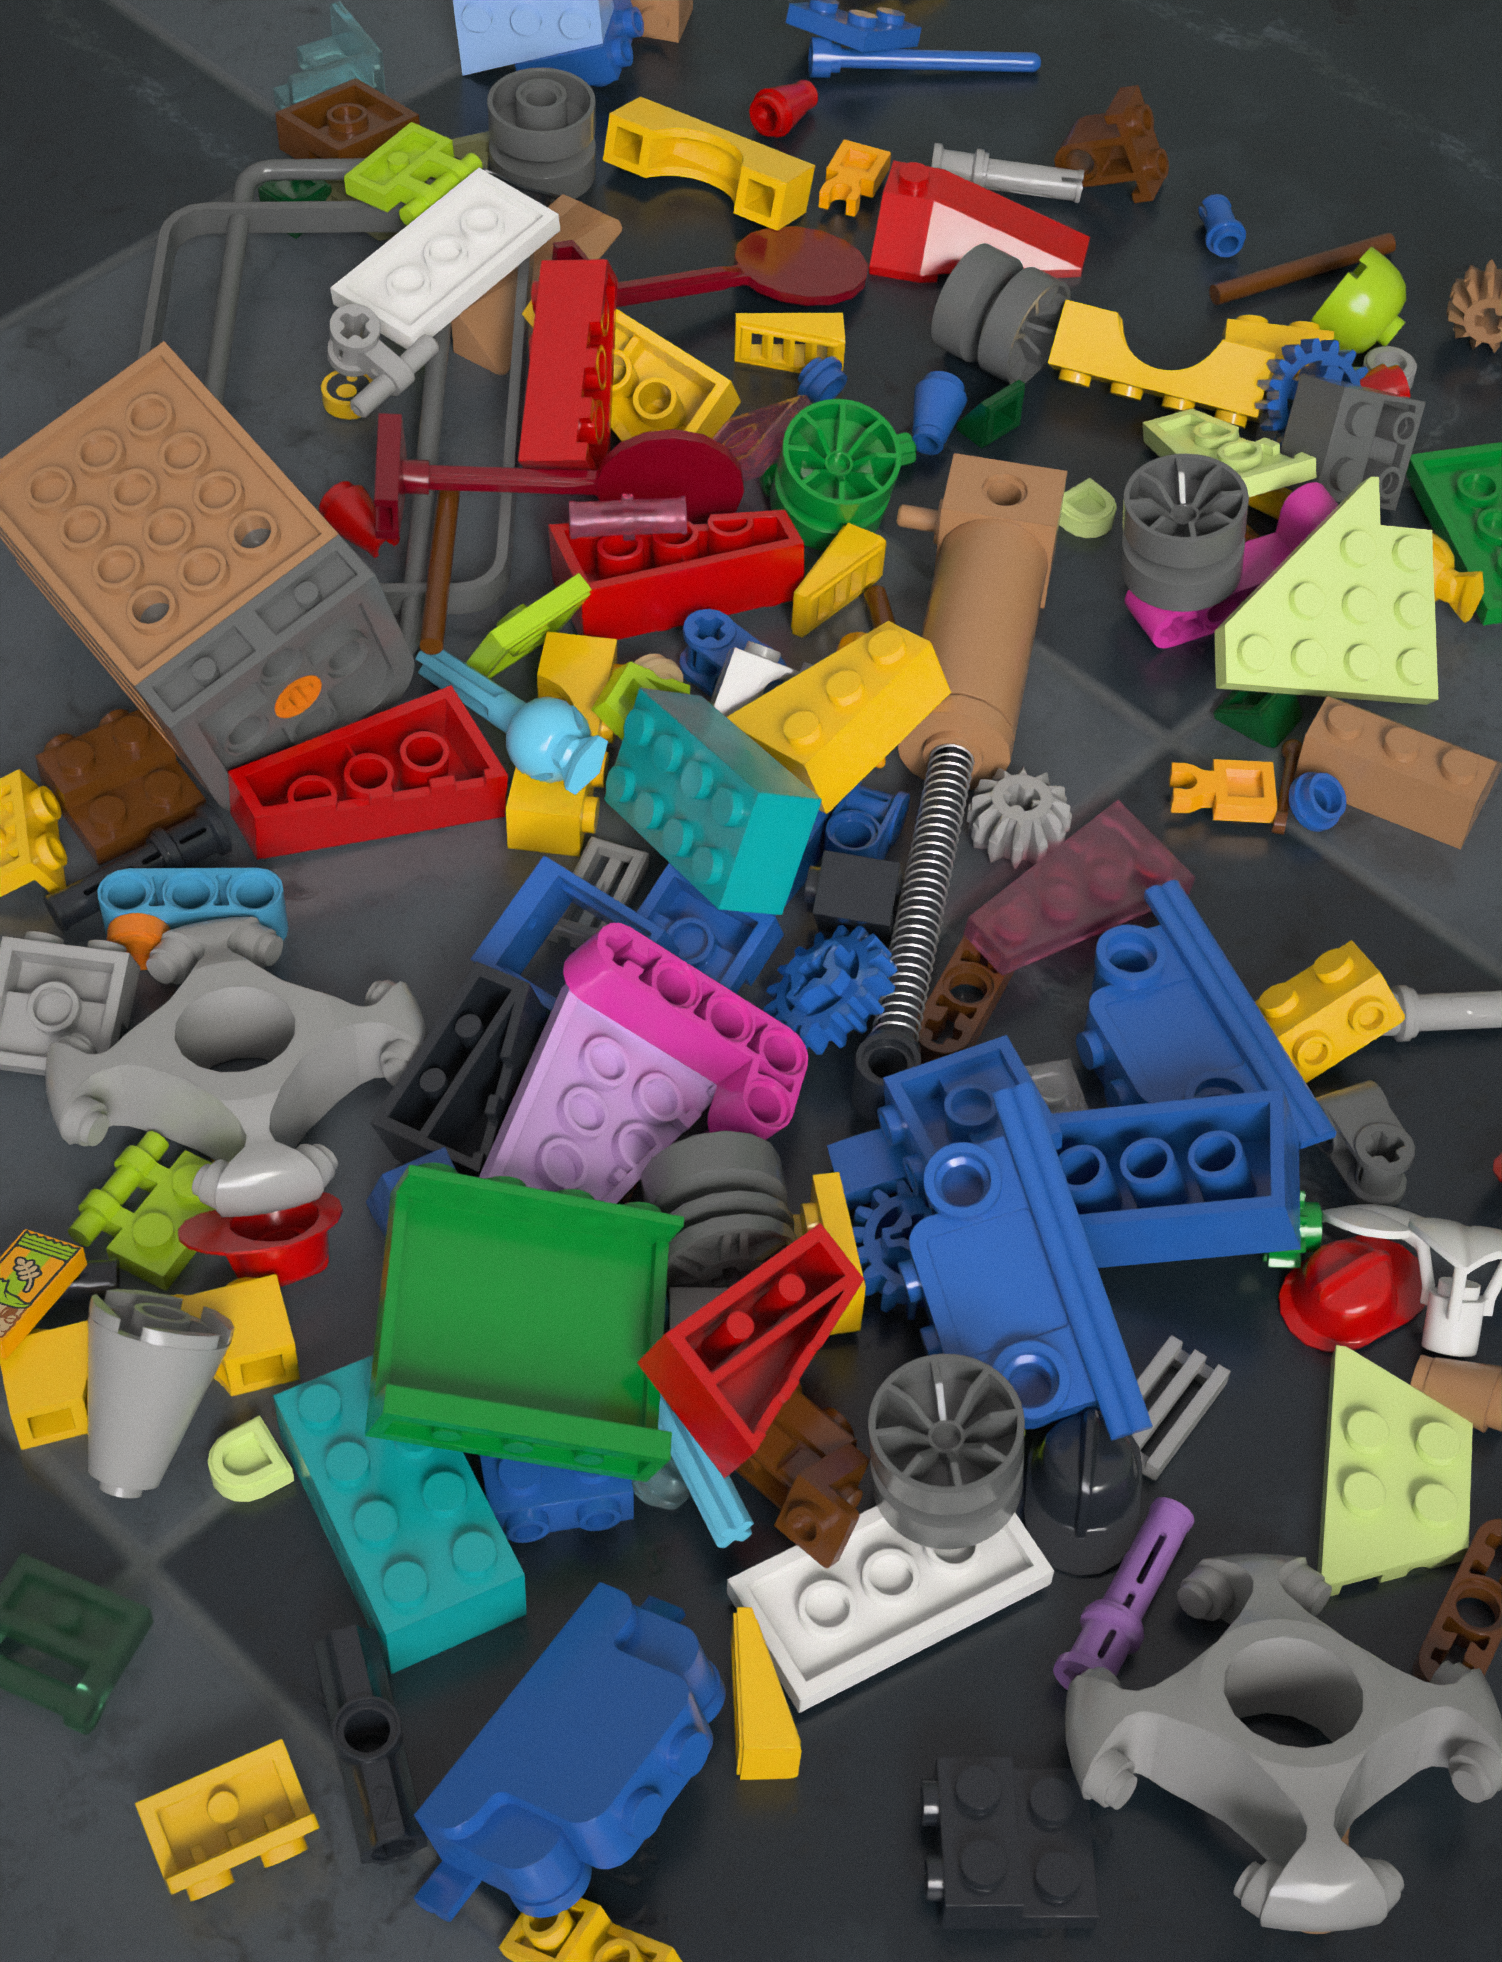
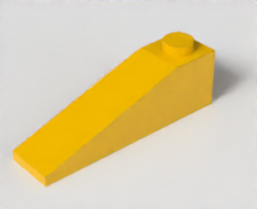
M531 299L522 315L530 326L534 328L535 313L532 308ZM616 309L611 429L621 442L644 432L670 429L700 433L715 440L741 403L732 381Z

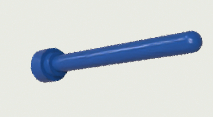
M811 37L808 51L810 78H830L831 73H840L841 68L1036 72L1041 66V58L1034 52L915 49L861 52L853 48H841L840 43L832 42V40L824 37Z

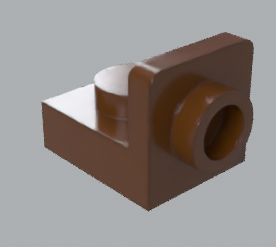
M850 1442L797 1474L774 1525L824 1568H830L840 1560L860 1517L856 1507L862 1498L863 1491L858 1488V1485L870 1459Z

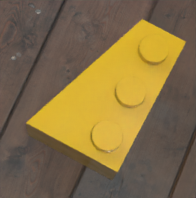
M887 621L730 714L727 718L822 799L819 810L828 814L951 691L932 643Z

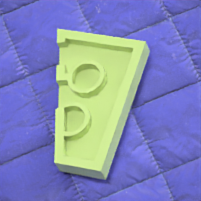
M1195 409L1143 422L1144 443L1159 457L1186 453L1217 459L1233 468L1241 476L1246 484L1249 497L1317 478L1315 457L1300 452L1294 455V458H1290L1280 454V443L1265 437L1256 442L1248 441L1239 437L1238 426Z

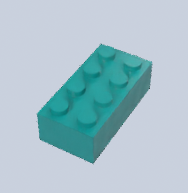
M639 688L634 707L626 717L624 738L615 766L608 773L604 800L718 910L782 915L822 802V799L702 696Z
M372 1355L273 1395L283 1445L369 1628H376L383 1658L390 1673L393 1674L526 1615L525 1574L463 1452L365 1436L373 1362Z

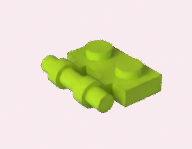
M410 122L344 175L346 194L385 212H389L400 202L405 203L406 205L399 210V216L405 225H409L478 168L483 169L480 158L474 153H468L461 160L454 158L453 141ZM430 177H433V178L436 179V180H435L433 183H431L430 185L424 183V182H425L426 180H428Z
M148 1131L136 1146H127L115 1160L114 1166L116 1171L100 1190H91L79 1204L80 1215L70 1226L68 1233L74 1241L85 1247H89L101 1231L115 1237L106 1248L109 1260L110 1258H118L121 1269L167 1291L197 1252L188 1249L179 1242L177 1229L185 1220L199 1213L216 1210L200 1202L198 1196L192 1192V1183L199 1169L205 1164L211 1165L212 1163L184 1150L172 1167L168 1169L157 1163L168 1150V1142L157 1132ZM139 1187L150 1194L133 1213L123 1208L122 1205L135 1189Z

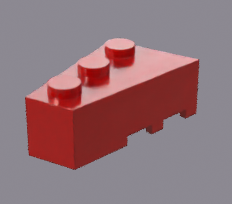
M821 1223L664 1334L637 1362L724 1479L757 1451L766 1437V1431L779 1410L793 1394L800 1382L798 1380L813 1356L823 1346L864 1281L862 1275Z

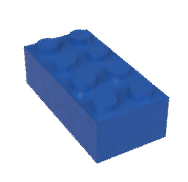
M1284 1089L1052 1114L1062 1131V1148L1057 1149L1056 1152L1097 1268L1301 1250L1299 1132Z

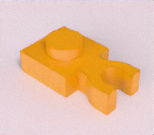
M844 139L826 168V181L819 192V207L828 210L831 202L845 200V215L855 217L860 207V195L873 198L889 171L891 152Z
M1213 759L1211 771L1200 769L1188 763L1172 762L1168 778L1169 787H1184L1187 789L1173 788L1170 802L1171 813H1191L1201 808H1212L1213 820L1274 823L1277 811V797L1273 762Z

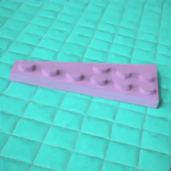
M565 984L556 999L479 1178L488 1179L494 1176H509L522 1180L526 1187L552 1192L563 1189H577L590 1193L594 1200L617 1204L641 1179V1173L651 1158L671 1145L698 1120L701 1113L712 1103L717 1085L578 999L570 991L567 984Z

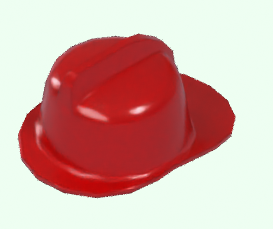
M323 1192L321 1197L315 1201L273 1213L221 1217L216 1210L199 1213L185 1220L177 1229L178 1239L180 1243L190 1250L204 1254L226 1256L235 1275L239 1279L245 1277L261 1278L276 1274L279 1286L283 1287L321 1273L327 1268L329 1263L328 1230L338 1223L343 1209L340 1199L330 1193Z
M1363 1235L1336 1240L1320 1246L1309 1258L1301 1262L1300 1269L1294 1268L1285 1277L1279 1293L1280 1315L1289 1331L1306 1346L1326 1353H1334L1336 1345L1346 1346L1353 1351L1364 1347L1381 1336L1410 1322L1424 1309L1425 1304L1420 1303L1422 1283L1418 1258L1401 1244L1384 1238Z

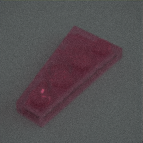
M1117 800L969 916L964 935L1003 976L1152 911L1144 899L1145 890L1151 886H1162L1170 880H1178L1186 894L1189 895L1195 876Z

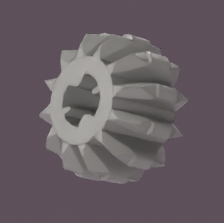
M1024 765L1016 775H1011L1005 770L998 768L992 780L980 779L979 785L975 789L972 803L968 805L967 811L968 829L972 831L971 838L973 839L974 848L988 849L987 853L989 854L990 863L1003 857L1010 859L1014 870L1022 860H1028L1035 866L1040 867L1046 855L1058 856L1059 850L1064 845L1066 832L1070 830L1072 819L1070 805L1066 804L1065 787L1050 786L1047 772L1037 777L1029 776Z

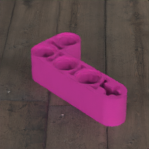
M1317 482L1307 483L1292 492L1281 508L1276 532L1245 542L1243 572L1239 585L1229 597L1212 607L1189 612L1164 610L1143 602L1130 590L1127 591L1124 598L1125 606L1151 641L1159 648L1174 647L1213 634L1229 615L1339 504L1325 487Z
M610 923L602 927L568 956L564 962L563 974L567 986L578 999L717 1085L708 1112L707 1124L710 1133L719 1131L751 1133L767 1140L789 1124L793 1117L808 1066L806 1046L800 1036L791 1028L638 931L622 923Z

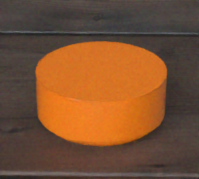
M124 914L110 922L106 941L118 943L126 947V953L131 954L140 966V970H148L146 961L150 957V952L161 942L162 934L171 929L163 920L149 914Z

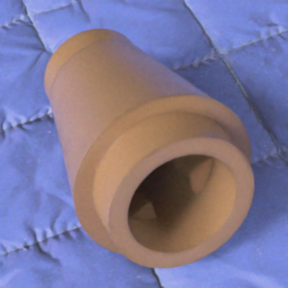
M1423 1354L1420 1356L1410 1384L1412 1387L1473 1423V1427L1485 1433L1489 1427L1502 1432V1366L1440 1357L1432 1358Z

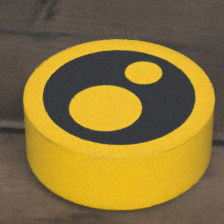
M337 371L328 374L321 384L324 409L330 415L340 419L361 418L351 409L350 401L371 383L373 379L367 374L357 377L345 376Z

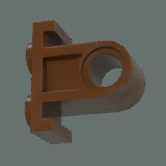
M1139 85L1119 88L1106 113L1079 118L1070 128L1054 159L1055 167L1084 170L1082 187L1136 181L1137 185L1132 193L1134 203L1153 201L1169 171L1167 153L1163 148H1160L1153 129V112L1150 106L1145 104Z

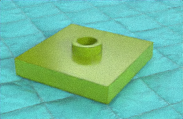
M578 573L530 606L526 607L525 604L519 605L496 624L497 627L490 631L467 660L466 664L487 678L492 679L543 645L547 631L558 633L591 595L589 592L592 589L581 574Z

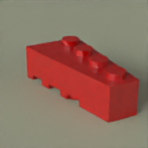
M607 259L541 260L539 280L533 281L531 291L535 319L533 334L530 335L529 339L530 362L518 461L523 468L595 471L600 468L603 458L610 453L618 278Z
M786 510L710 514L707 524L696 525L685 520H679V516L656 518V527L622 529L621 520L598 521V531L570 532L569 523L548 524L552 580L556 588L580 573L592 589L589 592L591 595L571 617L578 635L620 640L682 626L686 618L698 610L713 609L721 611L726 615H731L762 607H773L784 602L793 601L795 590L804 580V542Z
M450 685L228 771L230 814L256 859L259 860L505 817L508 774L454 688Z

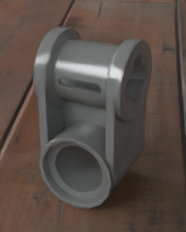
M1367 1080L1316 1097L1319 1105L1336 1130L1335 1138L1317 1143L1316 1146L1321 1152L1326 1154L1345 1184L1349 1195L1358 1204H1376L1390 1207L1397 1205L1405 1195L1407 1179L1404 1172L1413 1163L1415 1145L1412 1137L1405 1131L1389 1107L1382 1089L1376 1082Z

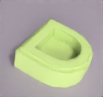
M1089 478L1064 492L1059 525L1071 534L1083 538H1097L1105 535L1112 529L1117 509L1115 499L1109 492Z
M260 1415L227 1431L215 1441L209 1451L208 1467L213 1486L223 1497L230 1500L250 1502L263 1498L294 1482L292 1467Z

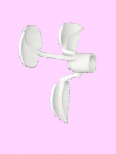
M1358 1204L1321 1211L1322 1222H1328L1363 1236L1402 1239L1412 1245L1417 1251L1422 1283L1420 1303L1427 1305L1421 1345L1428 1350L1450 1356L1472 1357L1477 1355L1483 1316H1493L1495 1300L1502 1288V1230L1485 1226L1469 1227L1446 1219L1424 1218L1415 1213L1386 1205ZM1430 1247L1454 1266L1453 1277L1439 1278L1438 1288L1435 1287ZM1501 1259L1483 1296H1479L1481 1285L1467 1280V1274L1487 1262Z

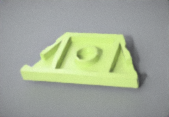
M1336 1345L1331 1358L1317 1572L1325 1577V1582L1332 1587L1330 1596L1338 1595L1344 1585L1377 1577L1379 1583L1404 1577L1414 1568L1426 1567L1434 1569L1463 1561L1469 1548L1473 1423L1350 1348Z

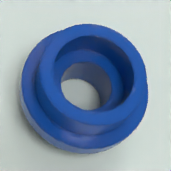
M835 356L827 357L824 360L820 357L813 359L799 374L798 382L800 386L797 396L804 403H816L827 399H834L842 391L848 378L841 370L842 363Z
M1304 773L1294 779L1289 789V803L1292 813L1298 822L1308 830L1322 832L1333 827L1346 809L1345 791L1340 782L1328 773Z

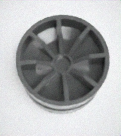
M554 68L523 69L510 73L498 80L490 89L487 98L490 170L525 187L560 196L564 194L573 199L587 192L596 177V142L594 138L596 131V101L592 88L580 77ZM551 199L549 205L555 200Z
M979 244L963 256L943 286L932 318V340L937 347L966 362L978 361L983 371L1008 384H1012L1019 379L1026 383L1043 367L1050 356L1065 300L1071 301L1070 288L1066 282L1036 267L1024 269L1022 262L1018 258L990 244Z
M1173 454L1144 464L1129 478L1125 486L1123 500L1121 574L1126 586L1137 598L1160 609L1189 612L1212 607L1225 600L1235 591L1240 583L1243 572L1244 536L1247 525L1249 495L1244 480L1233 468L1217 459L1204 455Z
M958 1354L924 1356L904 1364L890 1374L877 1390L870 1406L868 1418L872 1492L880 1513L888 1524L903 1537L930 1548L960 1549L989 1539L1009 1522L1019 1505L1022 1495L1025 1419L1022 1404L1016 1391L1009 1381L990 1365L975 1358Z

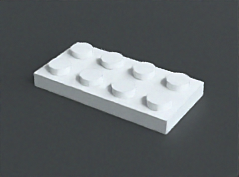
M478 168L330 288L333 304L337 307L347 304H360L370 308L380 321V333L408 349L424 334L432 337L557 234L560 231L559 214Z
M875 1506L859 1514V1520L840 1560L830 1568L822 1567L796 1545L727 1579V1594L736 1609L737 1607H752L778 1679L800 1713L1050 1585L1054 1570L1016 1513L1013 1514L1009 1522L999 1532L979 1544L960 1549H936L917 1544L903 1537L888 1524L878 1507Z

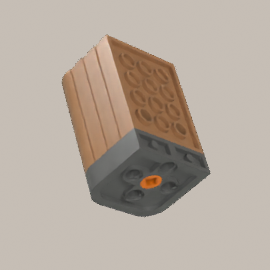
M165 341L0 459L1 540L16 558L19 567L223 809L230 811L228 771L391 709L408 688L414 672V658L376 575Z

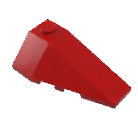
M893 160L883 191L869 274L917 283L937 282L938 274H951L955 266L968 251L979 244L987 243L1018 258L1022 262L1024 269L1036 267L1056 278L1081 277L1090 237L945 169L929 167L917 162L905 163Z

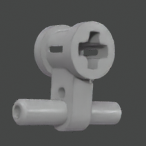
M347 304L341 306L332 314L330 319V340L327 347V358L330 365L337 372L345 376L357 377L367 374L373 379L371 383L350 401L351 409L359 417L366 418L390 395L399 396L415 381L414 374L439 352L437 341L432 336L424 334L402 355L398 356L379 340L380 321L377 315L364 305Z

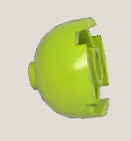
M1372 246L1359 259L1361 262L1353 272H1348L1311 319L1313 323L1319 325L1320 330L1334 331L1333 340L1339 341V350L1353 349L1359 354L1365 352L1376 342L1382 346H1387L1406 323L1398 316L1406 302L1405 282L1400 271L1390 260Z

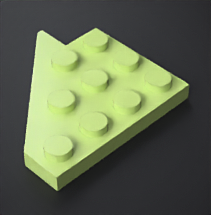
M1369 477L1361 482L1215 630L1216 688L1422 705L1438 700L1432 530L1381 525L1379 477Z

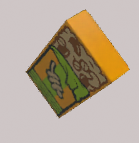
M25 1229L0 1257L1 1358L7 1359L87 1266L83 1247Z

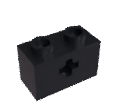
M824 850L821 867L811 865L809 867L804 893V903L807 904V912L813 913L818 930L834 933L838 926L844 925L851 933L860 925L870 935L874 933L880 941L891 943L903 883L901 864Z

